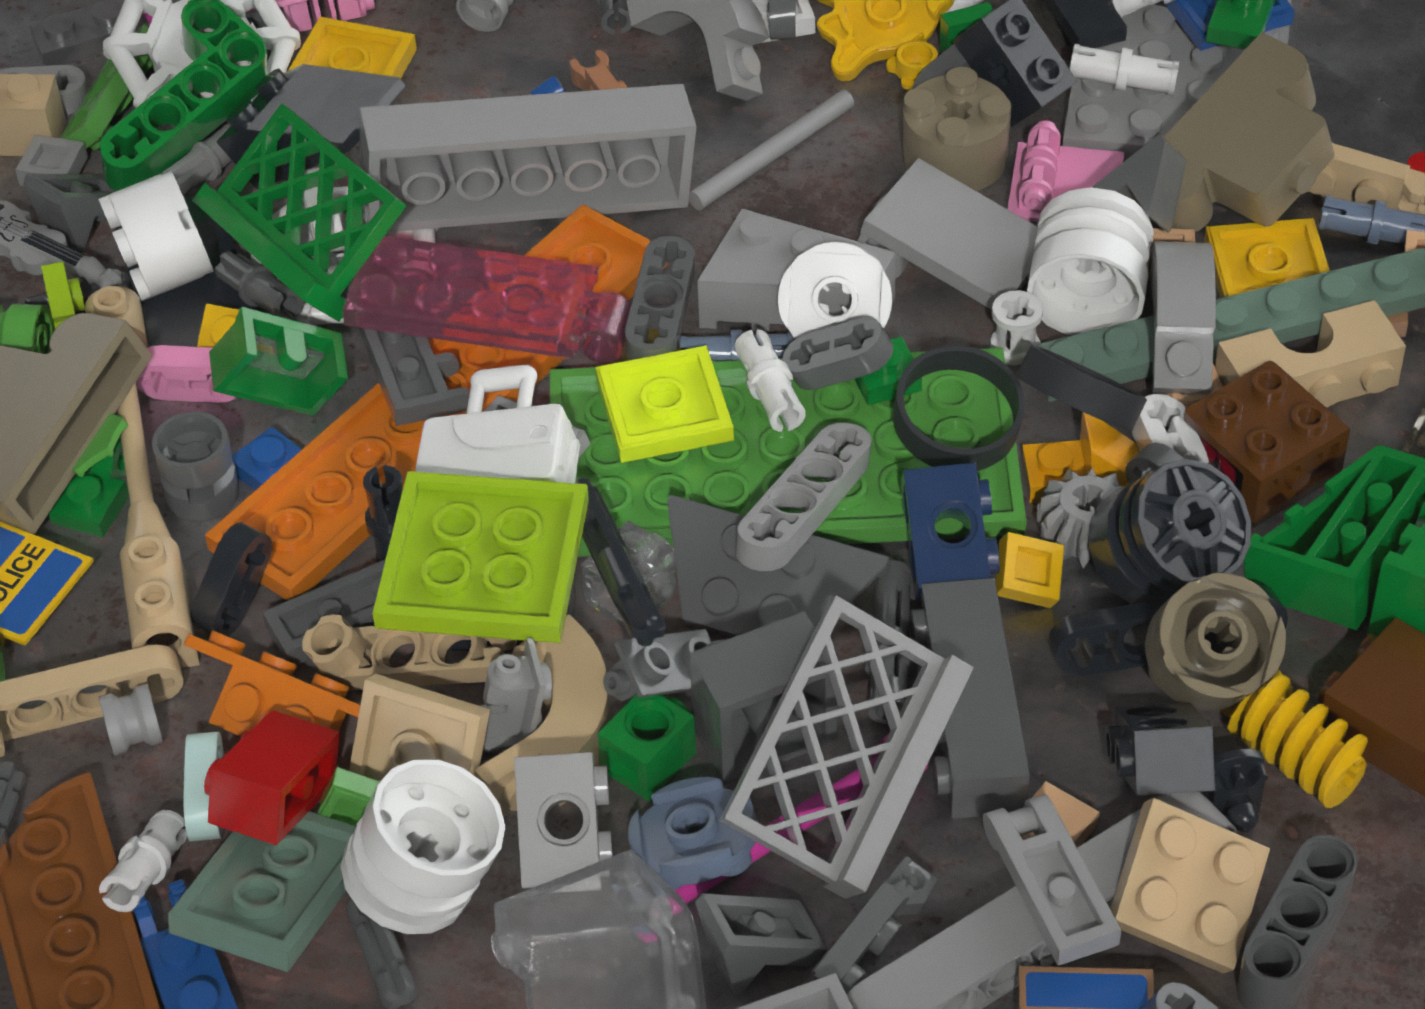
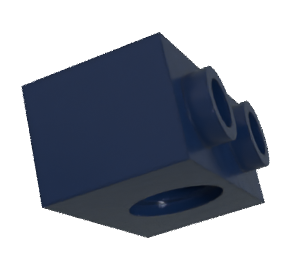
M976 463L904 470L901 490L915 600L921 599V584L991 578L990 574H999L1000 565L996 538H985L983 516L992 515L988 479L978 480ZM942 519H957L965 526L968 537L960 543L951 544L944 542L938 537L935 525Z

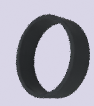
M1033 344L1030 345L1016 375L1018 379L1037 390L1086 414L1127 431L1133 430L1147 401L1144 396L1070 359Z
M951 345L938 347L919 355L902 373L893 405V423L896 433L906 449L925 464L931 467L976 463L977 471L1002 460L1013 448L1024 417L1025 396L1022 386L1013 371L994 355L969 346ZM942 370L970 372L985 378L1002 392L1012 410L1013 426L999 440L983 447L961 449L945 446L925 436L913 424L905 409L903 396L915 381L927 374Z

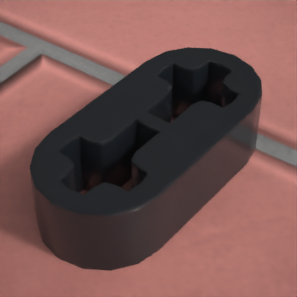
M243 522L234 524L224 533L193 601L191 620L194 625L209 633L213 630L225 636H230L241 625L272 553V541L268 535Z

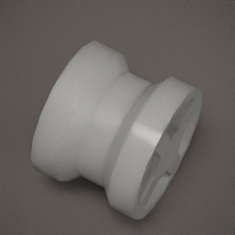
M148 683L135 686L131 694L117 697L112 693L99 696L114 756L127 753L133 744L145 742L153 746L163 743Z

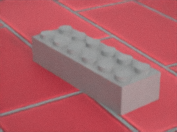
M684 84L360 107V167L407 205L388 232L565 218L570 216L582 204L601 214L686 208L689 202L697 126ZM381 200L363 205L366 223L370 222L383 204Z

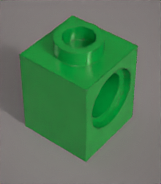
M636 695L597 733L600 766H607L608 776L648 802L652 799L651 795L663 788L696 754L694 715L690 713L684 704L672 697L665 698L658 695L639 698Z

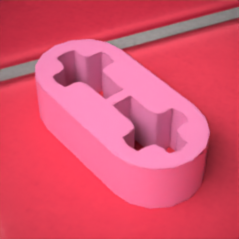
M157 345L147 348L153 357L136 381L137 388L144 395L158 400L225 403L236 398L213 391L209 351L212 348Z

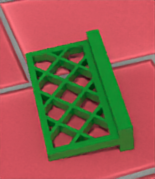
M282 103L220 188L216 190L204 183L192 199L195 204L300 299L340 322L352 305L341 294L407 206L293 110ZM289 125H291V146L277 151L278 140ZM320 152L319 170L304 175L305 158ZM290 162L289 180L274 185L276 167ZM260 173L258 191L242 196L240 192L254 174ZM349 176L348 195L333 199L334 181ZM318 186L317 205L302 210L303 191ZM287 197L286 215L272 220L273 201ZM381 200L383 204L370 222L362 224L363 205ZM347 211L346 230L331 234L332 215ZM316 221L315 240L300 244L301 225ZM345 246L343 259L332 274L329 273L330 250Z

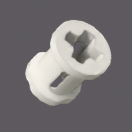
M1020 290L1008 291L999 295L994 300L992 306V316L997 324V330L992 334L990 348H1003L1005 364L1017 366L1022 364L1031 344H1041L1036 333V326L1042 320L1043 306L1041 301L1029 292ZM1023 308L1027 310L1026 316L1022 315ZM1006 340H1011L1009 349L1006 346Z

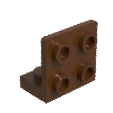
M1273 361L1265 362L1188 406L1184 411V421L1243 474L1241 494L1244 497L1253 528L1323 487L1327 481L1343 470L1350 428Z

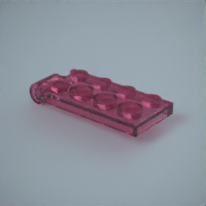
M384 236L353 279L343 307V320L346 326L570 359L574 358V355L578 353L580 348L583 355L590 360L598 363H610L616 361L622 355L625 344V328L631 304L620 294L592 292L593 286L598 281L599 266L405 239L395 236Z

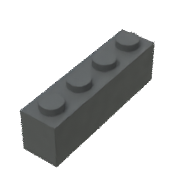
M987 578L921 584V609L910 610L912 640L920 645H924V647L944 659L954 655L974 667L938 741L941 756L933 757L936 794L948 795L951 819L983 817L984 813L1000 808L1006 809L1007 812L1024 808L1025 800L1028 799L1030 774L995 579ZM918 665V674L922 667L920 665Z

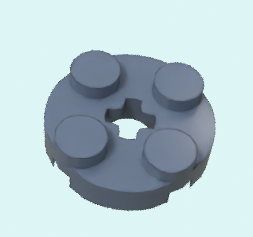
M695 777L669 784L651 795L654 806L649 808L641 818L637 809L630 819L628 840L635 861L640 870L650 876L653 886L658 890L673 891L683 885L706 882L721 875L736 876L748 869L752 863L750 850L756 842L719 821L734 791L725 789L721 779ZM749 797L742 814L758 822ZM698 826L701 827V830H699L698 832L689 834L688 829Z

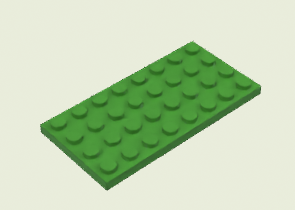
M1003 348L980 349L994 355L1005 363ZM910 352V353H911L913 359H915V358H917L919 355H921V354H923V353H925V352ZM741 360L712 362L734 427V441L621 463L597 385L595 367L550 369V404H560L564 408L571 425L584 430L590 441L589 447L578 458L575 483L577 478H588L592 486L598 488L631 554L674 552L667 505L670 495L746 516L819 432L828 425L835 423L855 424L867 430L872 439L870 464L867 471L812 535L842 544L908 541L901 490L903 471L929 468L931 466L912 455L900 441L893 423L895 399L868 406L855 379L815 390L800 389L794 380H790L795 394L805 409L806 416L798 427L787 431L781 415H778L783 425V431L778 432L771 427L762 403L751 395L746 385V381L749 380L748 374ZM942 370L927 374L922 377V391L903 396L905 409L913 424L925 436L945 446L961 449L983 447L999 440L1013 426L1012 410L1002 392L985 378L970 372ZM1015 442L1013 448L1002 460L988 468L977 471L978 480L988 479L991 492L992 515L983 516L985 537H1003L1008 532L1026 535L1027 520ZM807 478V480L814 482H830L822 478ZM793 508L779 509L787 513H803L802 510ZM942 519L935 525V531L940 539H962L968 537L965 526L957 519ZM582 537L578 557L591 556Z

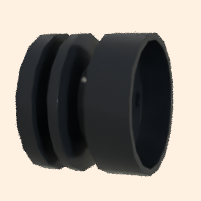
M1183 459L1158 467L1156 470L1145 474L1141 479L1134 480L1115 490L1099 503L1090 522L1089 550L1095 569L1108 588L1130 604L1170 598L1182 586L1193 580L1213 573L1232 574L1242 565L1250 547L1251 519L1244 497L1228 476L1208 463Z

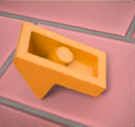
M1082 412L1080 440L1023 444L1021 462L1029 503H1041V498L1044 497V491L1048 487L1049 480L1062 481L1068 469L1079 476H1086L1091 467H1093L1097 477L1100 478L1116 473L1119 486H1125L1129 483L1125 472L1126 466L1139 453L1137 444L1104 421Z

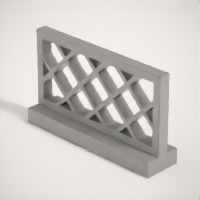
M837 595L829 600L719 821L824 880V888L844 899L865 893L974 667L954 655L944 659ZM839 618L859 629L866 654L838 662L830 635ZM876 640L888 646V648L879 650ZM822 653L825 666L814 668ZM899 653L922 667L912 688L893 693L882 658ZM869 662L880 697L852 705L841 669ZM828 673L839 709L811 717L803 689L808 679ZM906 698L899 713L895 701ZM883 705L891 731L884 744L866 749L855 713ZM793 709H795L798 721L786 724ZM842 717L853 753L824 761L813 725ZM801 728L812 765L783 773L775 745L781 734ZM880 753L872 768L868 756ZM856 760L863 789L858 799L838 805L827 768ZM767 764L770 777L758 780ZM814 772L826 809L796 817L786 780ZM773 784L784 821L765 827L742 814V811L753 790ZM852 809L844 825L841 812ZM828 816L836 844L827 862L807 851L799 824ZM787 828L790 841L775 832Z

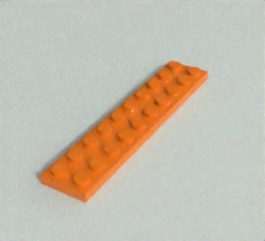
M582 204L444 325V331L440 336L428 340L434 355L449 352L453 353L458 360L460 366L458 372L444 378L448 390L462 387L470 390V379L476 371L517 365L532 366L537 371L535 385L550 373V369H554L634 296L645 249L651 240ZM377 383L205 534L208 550L214 554L224 533L234 524L243 522L268 535L272 541V553L260 584L287 601L309 592L370 536L365 522V512L369 507L366 491L363 487V477L366 472L377 466L379 482L382 484L386 482L383 465L395 467L402 476L403 491L407 471L415 472L423 424L426 420L396 426L381 386ZM519 389L484 393L481 412H484L498 395L517 403ZM467 411L451 415L466 414Z

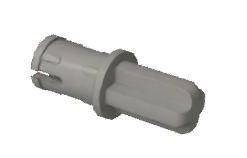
M228 123L206 141L194 144V147L187 152L186 156L162 172V174L170 171L173 172L182 195L205 179L213 181L221 175V169L232 161L216 142L230 127Z

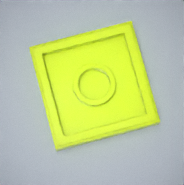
M707 345L595 367L597 385L621 463L734 441V427Z

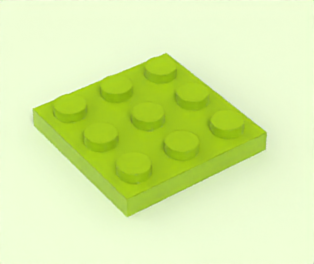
M407 471L372 613L375 629L525 641L527 638H533L534 641L561 643L589 502L587 484Z

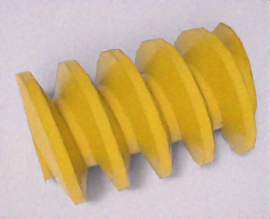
M1278 675L1268 684H1264L1260 689L1258 688L1253 694L1251 693V695L1243 699L1231 716L1227 728L1231 734L1241 735L1242 741L1248 748L1260 749L1267 763L1280 764L1279 769L1286 778L1299 779V785L1304 792L1312 795L1318 794V800L1323 807L1333 808L1341 804L1353 793L1366 772L1367 763L1362 754L1368 743L1367 737L1363 734H1357L1346 743L1342 742L1348 729V723L1343 719H1337L1325 729L1323 725L1329 713L1328 707L1324 704H1318L1305 713L1304 710L1310 698L1309 693L1304 689H1299L1286 699L1285 695L1291 683L1290 678L1286 675Z

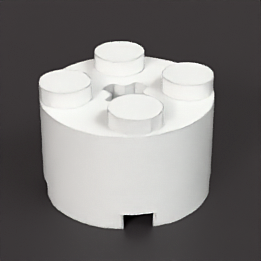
M172 171L156 175L99 198L111 229L122 226L121 229L112 233L124 262L128 267L136 264L139 266L129 272L141 301L213 272L209 257Z

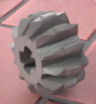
M1091 467L1086 476H1079L1068 469L1062 481L1049 480L1048 487L1044 491V497L1041 498V504H1038L1037 522L1039 523V529H1041L1040 537L1042 540L1064 545L1063 561L1073 556L1078 558L1082 568H1084L1089 560L1092 559L1089 550L1090 522L1099 503L1115 490L1123 487L1119 486L1116 473L1100 478L1097 477L1093 467Z

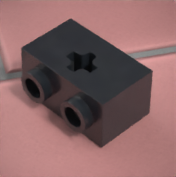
M1008 0L953 40L971 69L977 73L978 78L989 81L997 86L1011 102V127L1078 82L1022 0Z

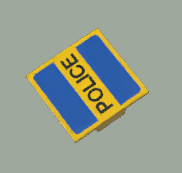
M0 521L1 646H4L6 638L26 646L94 562L93 558Z

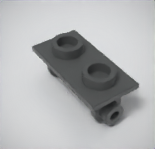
M706 629L664 634L663 637L655 638L650 646L639 645L636 638L617 640L614 646L621 660L604 676L603 685L606 692L616 699L624 701L630 700L636 695L639 698L691 691L689 653L702 649L711 643Z

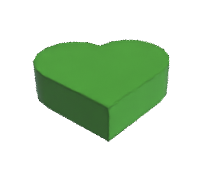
M337 767L322 793L318 814L356 826L363 817L365 808L380 781Z

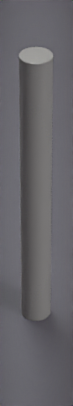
M842 89L689 192L691 205L699 211L704 209L854 107L852 95L847 90Z

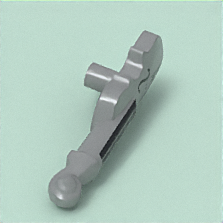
M0 200V256L10 258L15 270L26 271L32 275H41L42 265L63 261L65 270L80 276L84 283L90 285L94 282L101 288L122 286L121 271L110 268L105 269L93 256L88 257L69 248L66 237L62 232L49 229L46 225L32 223L30 212L22 211L14 204Z

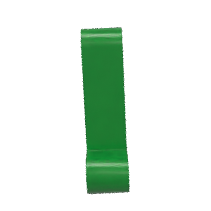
M220 0L188 1L183 7L181 14L184 50L193 62L108 130L102 137L100 153L104 180L114 191H119L162 174L163 171L190 151L194 144L202 141L225 122L236 108L258 94L255 87L267 75V50L265 42L259 34ZM201 28L214 29V31L208 33L198 32L197 30ZM248 61L252 64L249 66H237L234 63ZM203 92L214 94L210 98H198L195 96ZM163 124L175 126V128L167 131L156 129V127Z

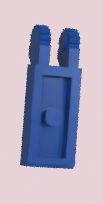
M182 879L168 884V897L172 908L186 891ZM143 896L139 904L133 909V913L142 935L140 942L164 1009H238L215 949L170 934L169 929L157 932L154 923L156 918L150 901L146 900L145 896Z

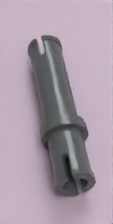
M890 560L891 565L888 573L881 580L878 578L874 580L872 616L909 638L912 570L906 563ZM876 640L879 650L888 648V646ZM899 653L882 658L892 692L896 693L906 690L908 679L912 677L914 672V662ZM866 662L865 671L871 679V700L880 696L870 664ZM906 698L895 701L899 713ZM883 705L868 709L869 717L873 721L889 725Z

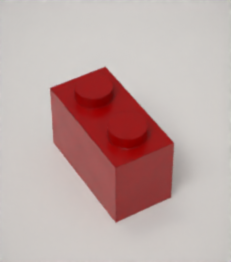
M271 710L254 728L247 729L242 734L239 742L221 759H216L209 767L204 782V792L209 796L208 823L277 846L321 800L322 793L337 768L340 731Z

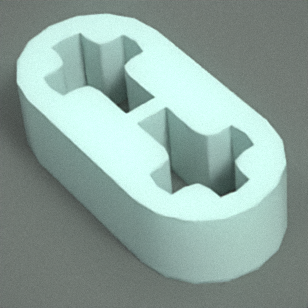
M220 732L186 735L184 819L189 841L223 839L224 828L208 823L209 796L204 792V782L209 767L216 759H221L224 756Z

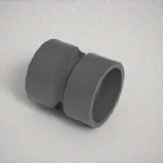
M194 411L171 416L160 424L153 434L152 450L160 474L164 498L169 510L177 517L185 520L208 521L223 515L231 509L239 496V482L235 464L232 460L228 432L224 423L212 414Z

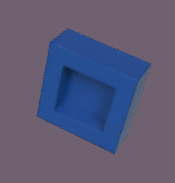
M271 427L234 453L232 460L235 464L238 479L255 491L302 449L274 427Z

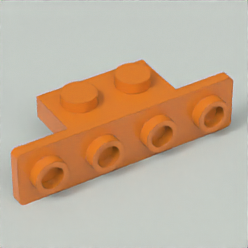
M213 630L208 641L188 634L183 645L233 665L208 722L210 724L242 736L247 729L254 728L271 710L339 731L346 713L355 717L359 716L360 704L345 699L349 686L315 673L311 684L293 677L298 665L264 651L259 662L242 656L246 646L245 643Z

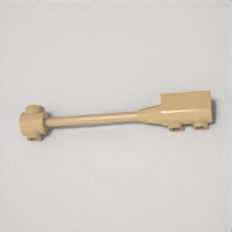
M107 286L89 296L85 304L86 313L126 320L147 348L141 300L133 290L122 286ZM135 382L117 409V415L121 416L128 424V428L124 429L120 435L130 499L125 542L120 551V564L132 649L148 646L146 641L153 635L172 633L177 635L179 639L168 647L175 650L178 655L181 669L200 665L198 651L183 645L188 634L195 636L194 624L191 620V604L186 573L179 546L171 538L159 508L154 503L137 385Z

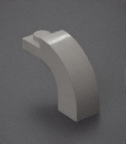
M626 0L632 27L663 36L689 23L696 22L699 25L706 40L716 92L745 101L763 94L759 77L761 65L753 45L768 39L769 35L762 15L752 0Z
M1153 241L1149 262L1148 305H1154L1152 393L1209 395L1212 391L1213 333L1216 327L1215 264L1211 243Z

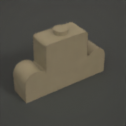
M1261 32L1164 136L1186 160L1172 229H1195V232L1201 230L1212 218V204L1214 202H1219L1262 226H1271L1300 194H1304L1311 189L1317 176L1332 161L1335 154L1327 123L1323 116L1312 111L1316 104V93L1305 55L1298 49ZM1150 218L1151 223L1159 226L1155 221H1153Z
M92 313L74 315L62 322L53 332L50 338L51 352L49 354L0 346L1 522L31 534L36 533L74 476L75 472L72 468L109 414H115L153 357L126 320Z

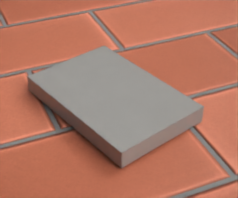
M918 158L864 219L860 233L887 249L896 252L899 256L992 310L994 300L999 295L1008 291L1021 290L1029 281L1038 227Z

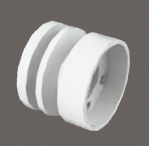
M1090 187L1069 190L1051 199L1042 210L1039 217L1027 292L1035 295L1041 301L1043 306L1042 321L1047 326L1072 336L1136 320L1142 314L1154 230L1149 216L1134 200L1116 191Z
M412 760L392 768L377 785L365 808L363 817L356 824L354 833L345 845L340 866L345 890L362 913L380 926L404 934H431L453 924L468 905L472 895L480 885V880L487 873L502 848L505 823L500 804L485 783L462 767L441 760Z

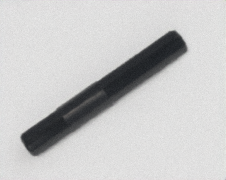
M577 478V484H587L589 502L582 533L583 540L629 635L636 638L639 645L650 646L655 638L663 637L666 624L598 488L592 486L588 478Z

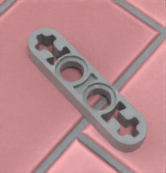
M835 423L828 425L819 432L740 521L737 527L736 557L742 565L757 571H774L782 568L792 559L867 471L870 464L872 439L866 429L850 423ZM807 478H822L830 482H814L807 480ZM793 508L802 510L803 513H787L779 509ZM770 533L774 534L775 538L770 537Z

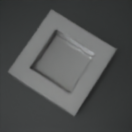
M34 135L15 170L19 186H24L26 174H79L88 158L84 142Z

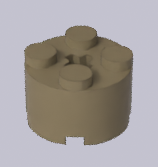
M954 67L946 75L926 80L914 89L909 90L904 96L903 160L906 171L920 158L975 191L994 184L1002 176L1008 158L1011 102L997 86L989 81L978 78L977 73L968 67Z
M1213 573L1182 586L1157 610L1147 630L1145 652L1149 666L1148 672L1153 683L1175 701L1191 703L1196 709L1207 711L1221 710L1237 705L1244 698L1251 695V693L1253 694L1255 690L1260 689L1278 670L1286 647L1285 627L1281 616L1278 618L1275 609L1269 602L1270 597L1254 582L1241 576L1227 573ZM1209 632L1217 634L1216 644L1225 648L1220 653L1211 650V643L1205 640L1204 637Z

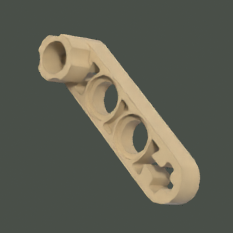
M330 614L321 617L316 626L306 630L302 640L303 651L313 660V663L325 677L349 686L348 691L363 690L365 680L374 674L414 686L486 682L490 663L499 656L504 655V650L513 649L512 655L516 657L523 656L526 641L523 640L524 645L516 646L517 640L385 630L375 629V626L352 628L341 615ZM460 640H471L470 651L463 660L454 664L445 663V655L451 645ZM488 641L493 647H488ZM534 641L539 662L543 663L546 654L545 642ZM405 644H415L413 657L408 663L397 668L389 667L391 655L397 648Z
M148 645L1 681L0 758L5 756L4 741L103 717L99 696L112 693L117 697L131 694L135 686L148 683L153 704L171 699L183 687V675L178 655L175 650L168 646ZM89 686H107L105 689L94 693L85 694L79 692ZM28 701H46L44 704L34 708L24 709L18 707Z

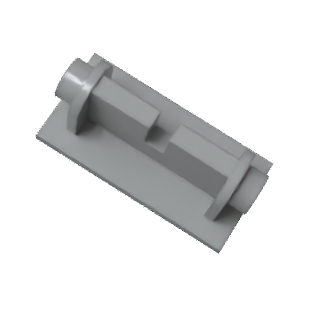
M533 638L526 639L523 656L516 657L504 654L492 661L488 667L483 692L484 705H481V707L490 709L483 751L486 753L496 754L501 750H507L528 737L543 723L541 706L543 700L551 698L552 678L548 663L539 662Z

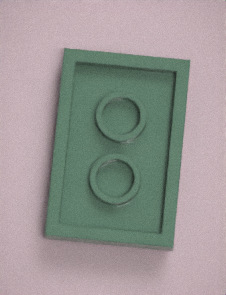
M308 812L277 846L232 831L168 913L169 933L289 972L346 893L340 866L345 845L354 833L355 826Z

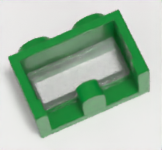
M245 307L239 309L234 324L209 351L214 392L314 416L348 380L342 333Z

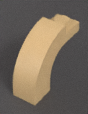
M570 614L565 619L561 643L545 642L546 654L543 662L548 663L552 678L551 698L543 700V703L550 710L546 719L528 737L474 770L475 777L486 784L500 804L503 817L512 811H517L514 757L592 752L595 767L600 766L597 733L611 720L609 694L603 685V679L607 672L604 660L595 642Z

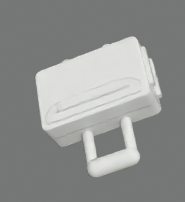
M517 365L483 369L474 372L470 379L471 388L466 414L432 417L424 422L415 472L575 483L580 443L575 436L564 408L560 404L532 406L534 386L537 380V371L532 366ZM519 389L516 408L481 412L484 393Z

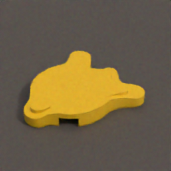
M817 0L833 8L832 12L821 16L817 21L819 35L836 48L831 59L833 75L840 81H851L866 66L896 56L897 50L901 45L910 41L926 42L932 36L941 18V14L947 12L955 0Z

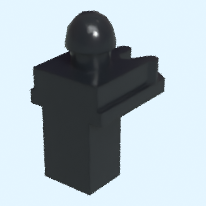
M1234 734L1214 737L1215 791H1201V793L1236 827L1237 831L1249 832L1258 823V812H1260L1264 784L1269 778L1264 767V756L1261 751L1239 749Z

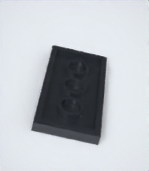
M195 195L185 197L184 200L209 257L213 272L141 301L149 347L157 345L197 347L206 304L238 310L241 307L256 310L255 307H251L241 300L237 290L217 277L215 267L220 263V255L226 251L237 254L232 236L192 201ZM122 226L114 228L115 231L121 229ZM125 263L128 276L130 277L133 291L139 296L129 272L130 270L138 268L139 266L138 264H136L131 267H128Z

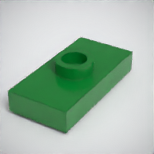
M1218 0L1208 25L1206 41L1246 49L1261 32H1265L1276 0Z

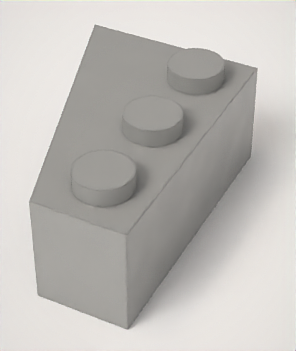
M741 209L697 281L699 328L717 329L718 321L752 323V331H757V329L769 331L770 324H784L778 307V291L784 273L797 256L818 244L826 242L851 243L863 248L870 255L877 258L890 280L894 302L896 252ZM829 283L827 285L830 290L827 292L822 288L819 301L829 305V314L841 315L844 313L842 306L850 308L852 296L842 291L841 283Z

